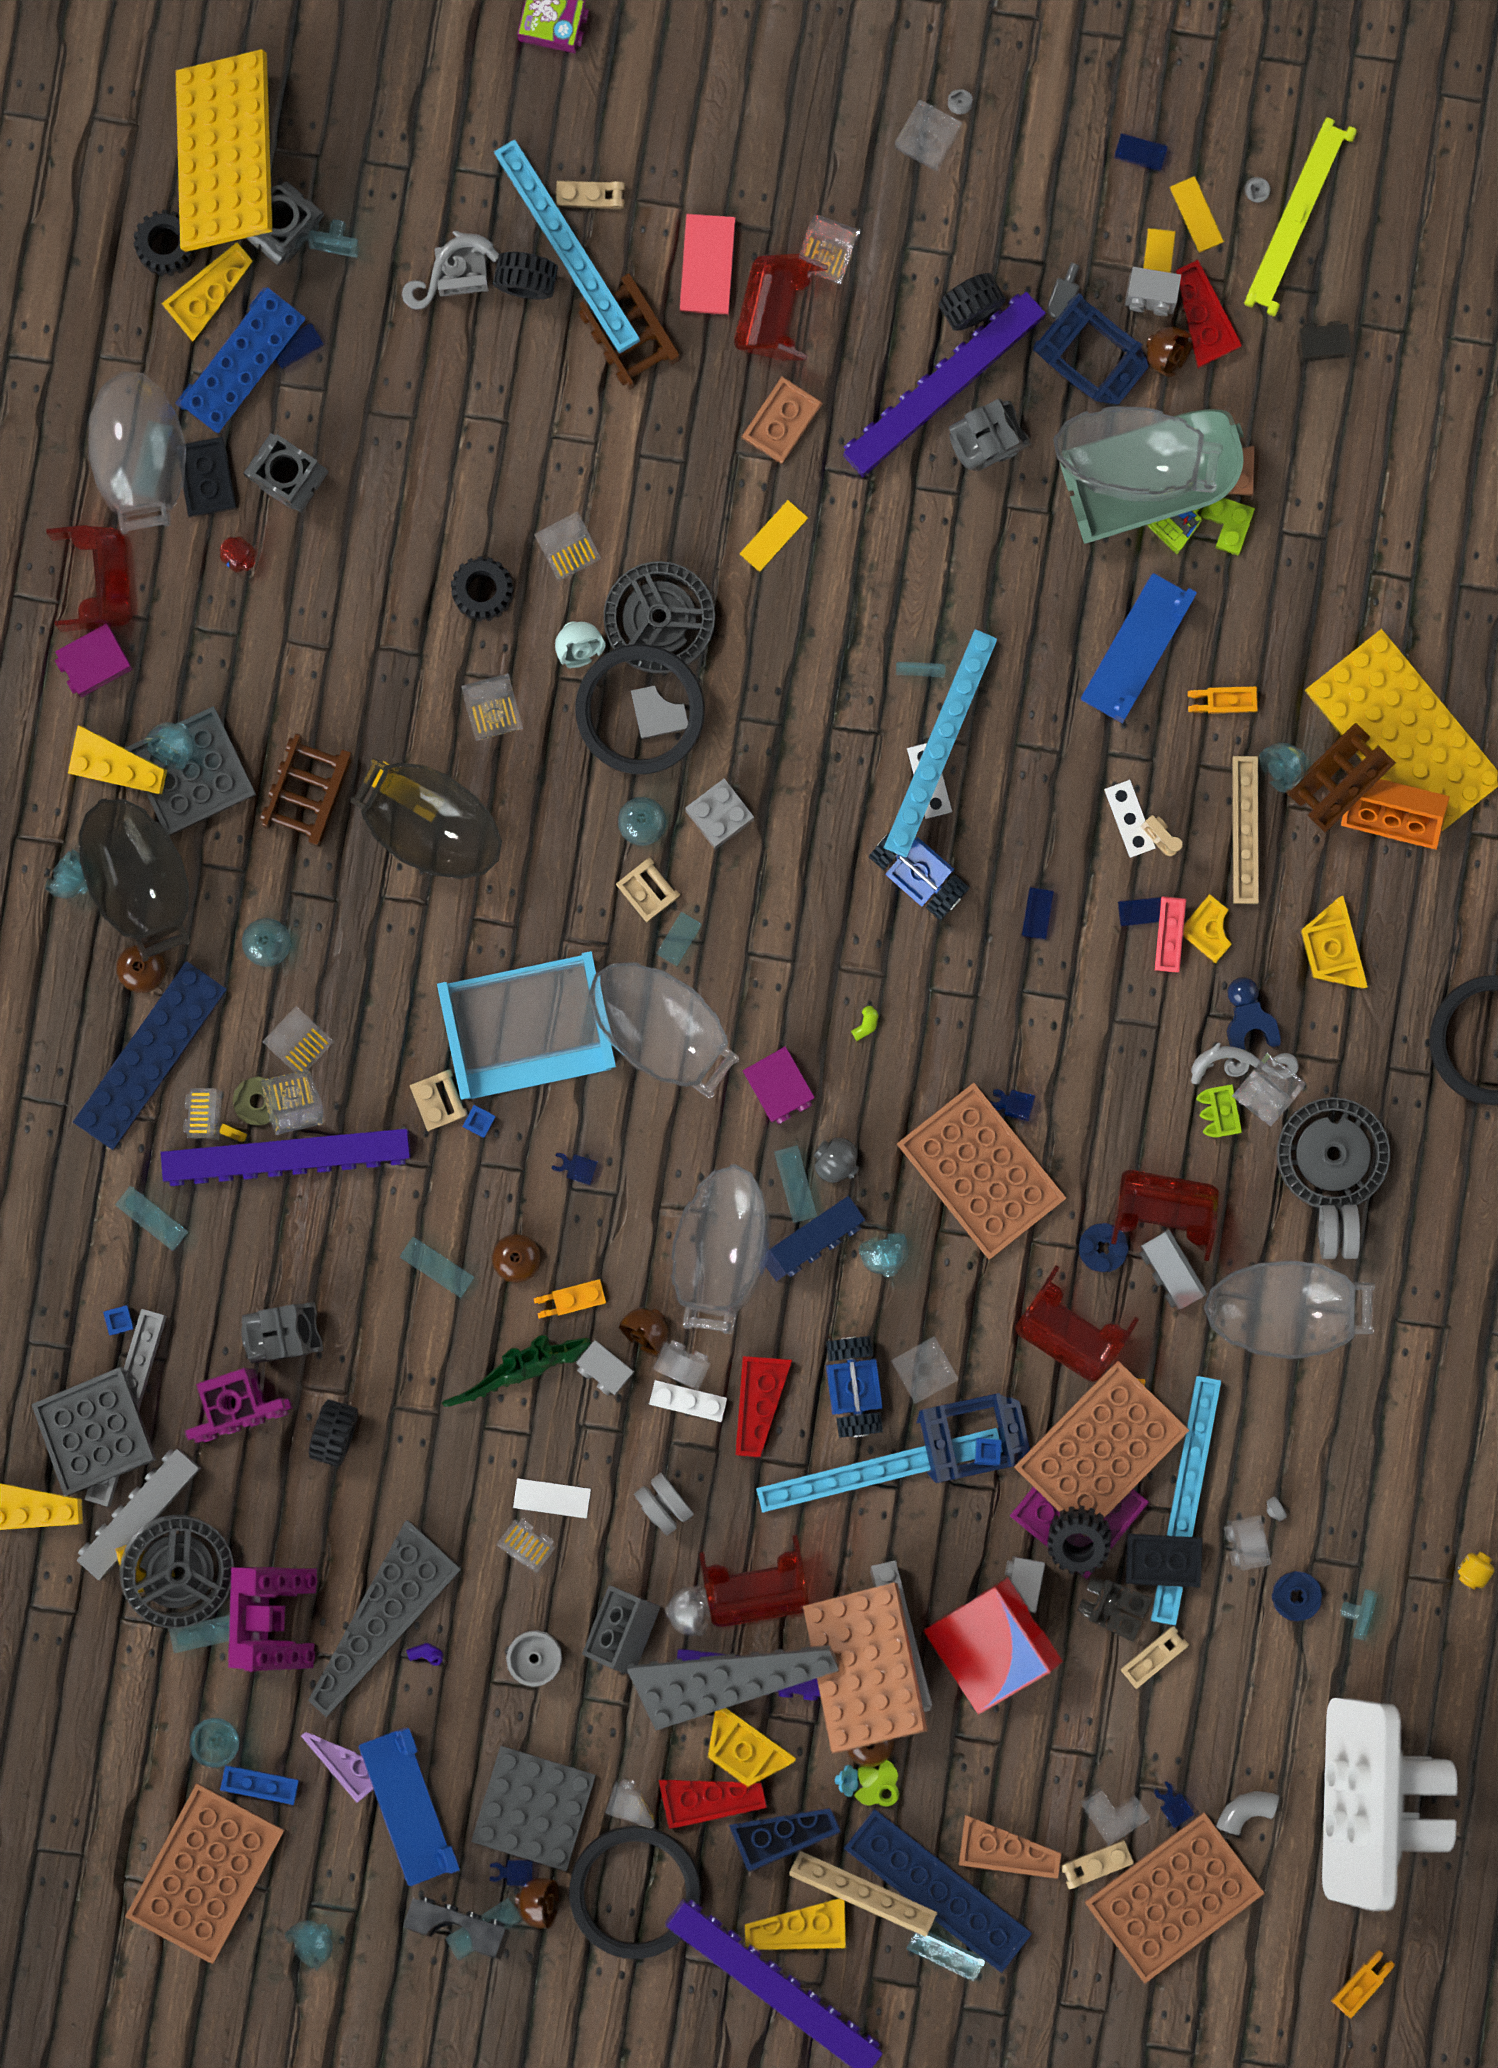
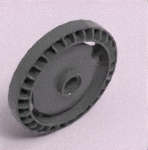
M664 561L640 564L624 573L612 586L604 606L603 620L605 633L612 648L617 649L627 646L617 628L616 618L622 597L633 586L635 591L629 596L623 609L624 630L631 640L628 645L647 644L673 652L687 642L684 636L685 632L688 629H695L700 631L694 642L676 656L687 665L698 659L707 648L715 625L714 604L704 583L687 568ZM663 576L682 582L695 594L701 609L694 608L691 598L677 585L664 581L653 582L651 577ZM646 579L647 583L639 587L637 582ZM656 612H663L666 615V619L662 623H656L652 619L653 615ZM696 615H702V623H696ZM635 659L625 661L632 667L644 672L655 674L672 672L664 665L650 660Z
M1331 1097L1306 1104L1287 1120L1278 1138L1276 1158L1279 1173L1285 1185L1298 1199L1319 1209L1321 1205H1334L1337 1210H1340L1343 1205H1359L1377 1191L1388 1171L1390 1146L1382 1124L1366 1107L1348 1099ZM1327 1111L1343 1113L1337 1124L1330 1122L1328 1117L1313 1122L1303 1131L1298 1144L1292 1145L1296 1131L1309 1117ZM1348 1115L1356 1118L1355 1123L1347 1120ZM1361 1123L1369 1131L1375 1147L1374 1168L1364 1184L1360 1179L1368 1169L1371 1152L1368 1139L1359 1128ZM1330 1147H1334L1339 1151V1158L1336 1161L1330 1160L1327 1156V1150ZM1291 1150H1296V1160H1291ZM1292 1165H1298L1302 1175L1312 1185L1328 1191L1343 1190L1346 1196L1328 1197L1315 1193L1300 1181ZM1356 1184L1359 1189L1351 1193L1349 1187Z
M188 1515L160 1517L140 1528L125 1547L119 1570L122 1591L130 1606L146 1621L165 1628L190 1627L212 1616L224 1603L231 1589V1569L234 1567L233 1558L225 1539L207 1522ZM176 1531H184V1534H176ZM169 1532L168 1536L158 1539L146 1550L140 1563V1567L146 1571V1576L143 1580L135 1583L136 1564L144 1548L158 1536ZM191 1532L203 1536L212 1544L218 1559L216 1582L212 1581L214 1573L212 1557L200 1541L191 1537ZM175 1567H182V1572L179 1576H171V1572ZM209 1587H212L213 1589L208 1596L205 1595ZM143 1588L146 1594L141 1597L138 1590ZM200 1598L203 1600L197 1606L181 1612L159 1611L146 1603L153 1600L164 1607L182 1608L195 1603Z

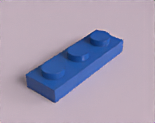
M225 1765L220 1790L294 1805L299 1779Z

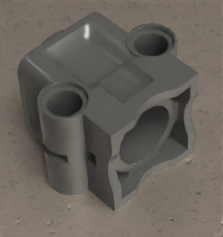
M288 181L271 189L272 221L279 215L287 214L293 217L291 224L283 229H274L272 227V232L246 238L255 247L261 248V252L278 266L284 262L288 264L303 244L319 229L318 223L324 216V212L308 198L304 199V195Z
M998 398L985 406L968 412L965 418L949 426L951 433L950 441L957 457L965 468L973 471H981L996 462L1005 461L1032 445L1027 433L1020 427L1017 421L1016 410L1009 400L1002 401V399Z
M270 433L258 450L259 454L254 456L243 474L258 484L261 490L287 507L302 513L313 497V492L319 488L329 471L320 465L316 459L301 451L278 434ZM292 465L299 468V472L293 481L289 483L275 481V476L282 467Z
M315 1302L293 1304L244 1314L242 1316L241 1336L249 1361L252 1364L323 1351L322 1339L316 1327L317 1311Z

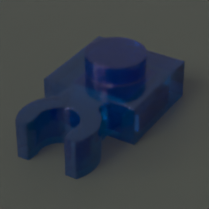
M993 1090V1096L1001 1099L999 1102L990 1101L996 1110L1005 1108V1116L1029 1121L1035 1102V1095L1011 1090L1010 1096H1007L1002 1090Z
M556 1153V1157L563 1159V1165L561 1167L552 1165L554 1171L562 1172L567 1170L566 1178L591 1185L597 1161L575 1154L572 1161H570L564 1154Z
M1165 1781L1164 1784L1167 1787L1165 1794H1160L1156 1788L1153 1789V1792L1158 1799L1164 1800L1165 1803L1160 1806V1809L1173 1828H1176L1193 1816L1194 1812L1181 1793L1173 1796L1171 1784Z
M508 1859L507 1867H504L499 1862L490 1864V1867H496L500 1871L498 1876H490V1881L498 1882L502 1878H507V1885L524 1886L528 1881L532 1880L533 1861Z

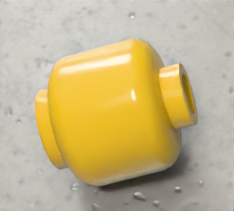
M1481 1551L1478 1555L1468 1553L1457 1569L1460 1575L1459 1580L1473 1590L1477 1587H1485L1495 1572L1494 1567L1490 1564L1492 1559Z

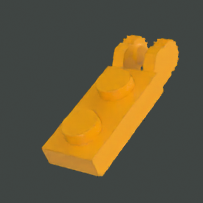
M1221 687L1188 691V697H1207L1208 705L1188 706V712L1246 713L1258 711L1257 687Z
M600 1279L533 1298L535 1304H542L553 1299L555 1301L556 1309L540 1311V1313H537L539 1319L556 1314L560 1316L606 1304Z
M1380 1950L1376 1951L1367 1963L1359 1968L1331 2000L1350 2019L1384 1982L1383 1979L1395 1966L1392 1961L1387 1962L1378 1975L1371 1970L1382 1958L1383 1953Z

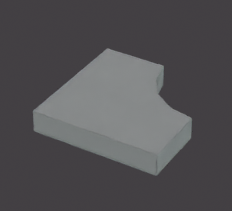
M655 686L631 691L641 739L686 730L688 720L684 704H673L665 701L658 694Z

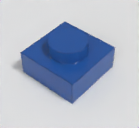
M473 1105L462 1127L485 1138L496 1116Z
M128 1305L103 1311L109 1336L134 1329Z
M976 1438L974 1464L999 1466L1002 1440Z

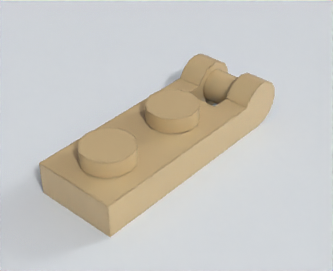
M557 181L556 206L564 208L623 209L624 200L622 199V192L625 191V183ZM613 192L612 199H605V193Z
M1174 1625L1120 1669L1135 1689L1139 1688L1189 1646V1643L1185 1639L1182 1640L1177 1634L1178 1630ZM1168 1640L1174 1645L1170 1651L1164 1645Z
M1125 1840L1063 1863L1060 1865V1869L1067 1877L1068 1881L1066 1884L1068 1889H1073L1134 1863ZM1081 1866L1084 1874L1077 1877L1074 1869Z

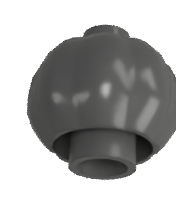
M842 1137L833 1138L829 1143L824 1140L813 1155L817 1158L814 1164L818 1176L826 1182L838 1183L847 1177L852 1179L859 1169L856 1166L858 1154L854 1144Z

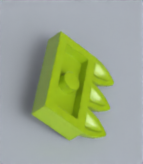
M1233 1084L1206 1089L1197 1096L1196 1100L1211 1105L1205 1108L1199 1115L1205 1120L1214 1121L1203 1130L1205 1135L1218 1138L1242 1133Z

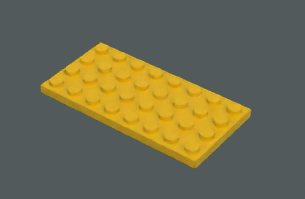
M261 49L176 70L180 249L187 252L272 232L267 53Z
M1382 629L1305 689L1308 696L1341 736L1354 723H1357L1370 736L1366 744L1372 750L1379 745L1396 762L1380 779L1450 796L1442 831L1498 787V770ZM1359 750L1356 752L1362 761L1366 758Z

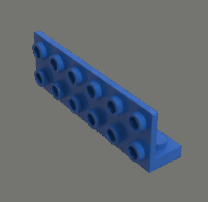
M268 287L262 288L249 305L250 311L194 384L188 385L175 402L177 406L189 411L215 433L221 431L305 320L302 314Z
M1154 573L1151 574L1081 696V700L1123 724L1197 592L1190 588L1186 592Z
M404 1727L360 1744L359 1750L407 1885L413 1886L446 1872L451 1874L459 1871L460 1869L452 1847L446 1844L414 1753L418 1751L410 1729Z

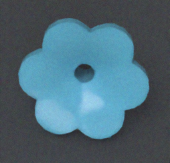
M846 1765L844 1770L835 1777V1783L839 1785L840 1792L844 1793L847 1797H851L853 1792L858 1789L857 1769H853L852 1765Z

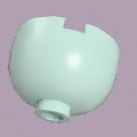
M588 622L567 623L559 632L555 641L557 656L561 664H566L567 668H577L592 662L589 657L594 656L596 653L599 657L605 649V641L601 633Z

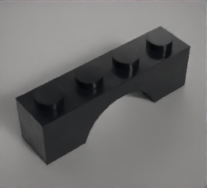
M424 1896L420 1900L412 1899L403 1925L404 1928L432 1937L442 1927L459 1925L468 1931L472 1940V1950L501 1960L510 1931L504 1928L505 1923L491 1919L490 1923L482 1921V1916L468 1911L467 1915L458 1913L459 1908L444 1904V1907L435 1905V1900Z

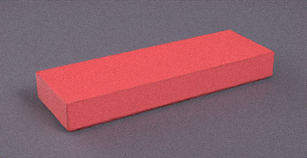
M1161 897L1155 970L1180 971L1186 898Z

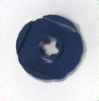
M1108 1223L1095 1224L1084 1231L1079 1241V1256L1082 1262L1089 1269L1098 1272H1110L1117 1269L1123 1264L1128 1253V1244L1124 1233L1118 1227ZM1099 1241L1109 1243L1108 1254L1104 1252L1099 1254L1097 1252Z
M1298 1571L1282 1575L1275 1582L1271 1594L1276 1611L1282 1617L1293 1621L1307 1620L1314 1616L1319 1610L1322 1601L1321 1588L1316 1579L1307 1573ZM1293 1590L1296 1592L1301 1590L1303 1592L1301 1594L1303 1598L1301 1602L1295 1601L1293 1603L1291 1601V1592Z

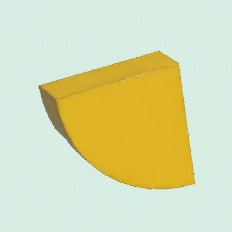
M223 1123L219 1130L221 1134L241 1143L245 1142L248 1135Z

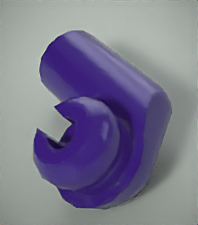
M424 1643L406 1650L410 1661L423 1657L431 1662L433 1666H438L443 1661L441 1650L430 1643Z

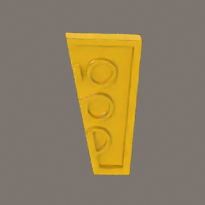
M238 242L162 303L192 342H194L253 262Z
M81 725L77 727L69 774L156 794L163 793L167 774L166 769L141 756H137L124 747L112 743Z
M0 1483V1530L83 1524L82 1499Z
M838 1898L745 1924V1946L749 1947L751 1944L758 1950L845 1948L844 1900Z

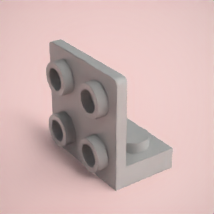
M443 247L435 248L436 258ZM463 247L452 253L448 259V264L454 265L455 260L453 257L460 256L466 261L467 268L460 277L456 275L447 276L442 271L440 279L437 280L440 296L489 291L485 256L479 251L472 252L473 247Z

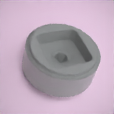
M961 89L951 92L948 97L949 109L956 114H964L970 111L972 108L971 94Z
M1253 177L1245 185V194L1253 202H1263L1270 194V185L1261 177Z
M1273 1496L1266 1501L1267 1513L1271 1518L1277 1519L1278 1522L1286 1518L1287 1515L1276 1497Z

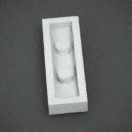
M655 1380L649 1404L721 1422L727 1398Z

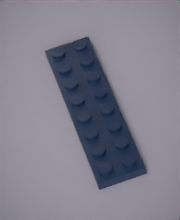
M186 961L75 1117L73 1123L114 1151L227 989Z
M875 1808L844 1847L847 1852L904 1897L937 1912L934 1920L1000 1973L1004 1971L1032 1934V1932Z

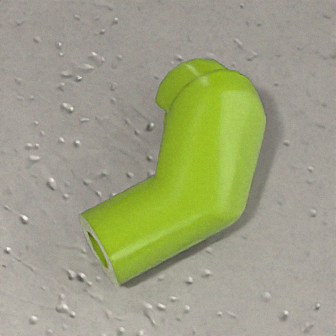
M866 1006L862 1010L864 1016L862 1025L851 1030L856 1041L876 1030L879 1015L878 1011L872 1006Z

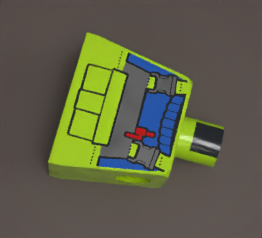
M1201 508L1147 524V526L1178 555L1202 521L1201 517L1197 514Z

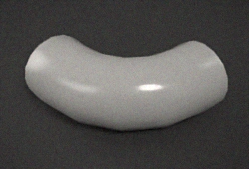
M1261 1791L1239 1795L1226 1805L1216 1827L1223 1831L1240 1835L1244 1823L1249 1818L1263 1816L1272 1819L1277 1809L1279 1795Z

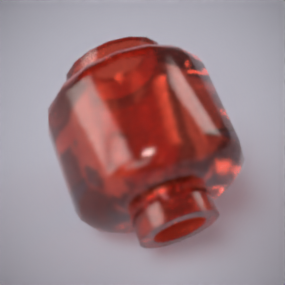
M241 536L229 537L220 546V559L233 572L249 571L254 566L256 550Z

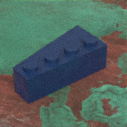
M848 1195L770 1248L759 1258L776 1282L787 1274L792 1277L802 1270L801 1264L807 1260L811 1264L822 1256L820 1251L826 1247L831 1250L842 1243L840 1238L846 1233L850 1237L861 1230L860 1224L865 1219Z
M831 1808L729 1825L748 1872L757 1870L842 1833Z

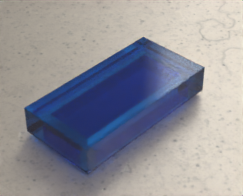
M1121 133L1114 158L1161 171L1168 146Z
M312 323L296 331L275 358L281 369L324 346Z
M1029 887L1021 936L1046 940L1054 891Z
M1161 897L1119 901L1120 927L1159 923Z

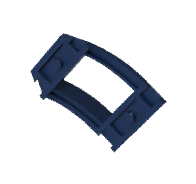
M1077 294L1067 302L1066 308L1042 338L1035 342L1033 351L1066 380L1094 401L1119 405L1149 367L1147 359L1143 354L1142 344L1117 327L1097 308L1089 304L1081 294ZM1087 322L1126 352L1099 388L1060 357Z
M1000 1393L920 1410L916 1423H921L931 1470L926 1473L935 1483L1013 1467L1030 1451L1020 1401L1000 1395ZM994 1407L1004 1455L1000 1457V1465L974 1464V1462L957 1465L947 1417Z

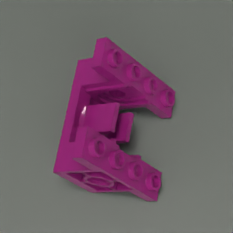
M243 1368L196 1384L209 1423L185 1430L188 1440L194 1439L195 1443L201 1441L205 1443L217 1439V1433L219 1435L225 1433L229 1435L241 1431V1425L243 1427L249 1425L253 1427L265 1423V1417L267 1419L273 1417L277 1419L289 1415L288 1410L292 1409L293 1406L290 1399L283 1400L282 1398L265 1403L255 1369ZM234 1397L237 1402L235 1407L232 1406V1399Z
M232 1567L228 1668L244 1669V1671L314 1668V1643L268 1640V1632L284 1631L285 1606L269 1605V1597L316 1593L317 1568Z

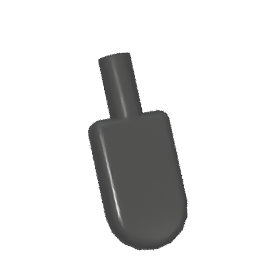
M1070 263L1065 280L1061 278L1056 280L1047 306L1048 314L1054 319H1057L1066 308L1067 302L1078 294L1080 287L1074 283L1080 267L1077 264Z

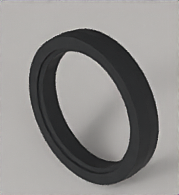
M634 644L606 653L590 667L583 677L577 692L575 713L582 739L589 750L600 761L609 767L625 773L652 774L675 765L694 747L704 724L705 701L696 675L682 659L672 652L657 646ZM644 659L664 665L680 679L689 699L690 716L684 735L671 750L650 759L628 758L611 750L598 736L591 718V700L597 683L609 669L629 660Z
M1488 975L1464 982L1445 997L1432 1021L1430 1051L1436 1070L1452 1090L1464 1098L1480 1104L1498 1105V1090L1480 1088L1464 1079L1452 1065L1446 1049V1029L1455 1009L1465 999L1476 993L1498 991V975Z
M625 1826L610 1830L597 1837L581 1853L571 1874L569 1901L578 1927L592 1944L604 1952L617 1957L644 1959L666 1952L680 1942L682 1938L672 1930H669L662 1936L648 1942L627 1943L616 1940L604 1933L590 1917L584 1898L586 1876L594 1861L604 1851L620 1843L632 1841L650 1843L667 1852L679 1866L685 1881L687 1902L692 1899L700 1905L701 1884L693 1859L677 1840L654 1828Z

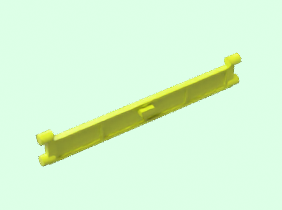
M1326 118L1244 302L1249 307H1253L1255 302L1268 307L1266 313L1271 316H1276L1280 304L1272 301L1341 143L1343 139L1353 142L1357 130L1353 127H1348L1347 131L1333 127L1335 121L1331 118Z

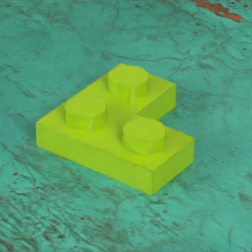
M1226 498L1203 507L1200 515L1201 518L1223 525L1215 548L1238 556L1255 508Z

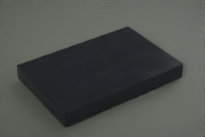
M224 437L175 445L188 517L192 518L237 509Z
M1128 1534L1125 1583L1201 1588L1203 1538Z

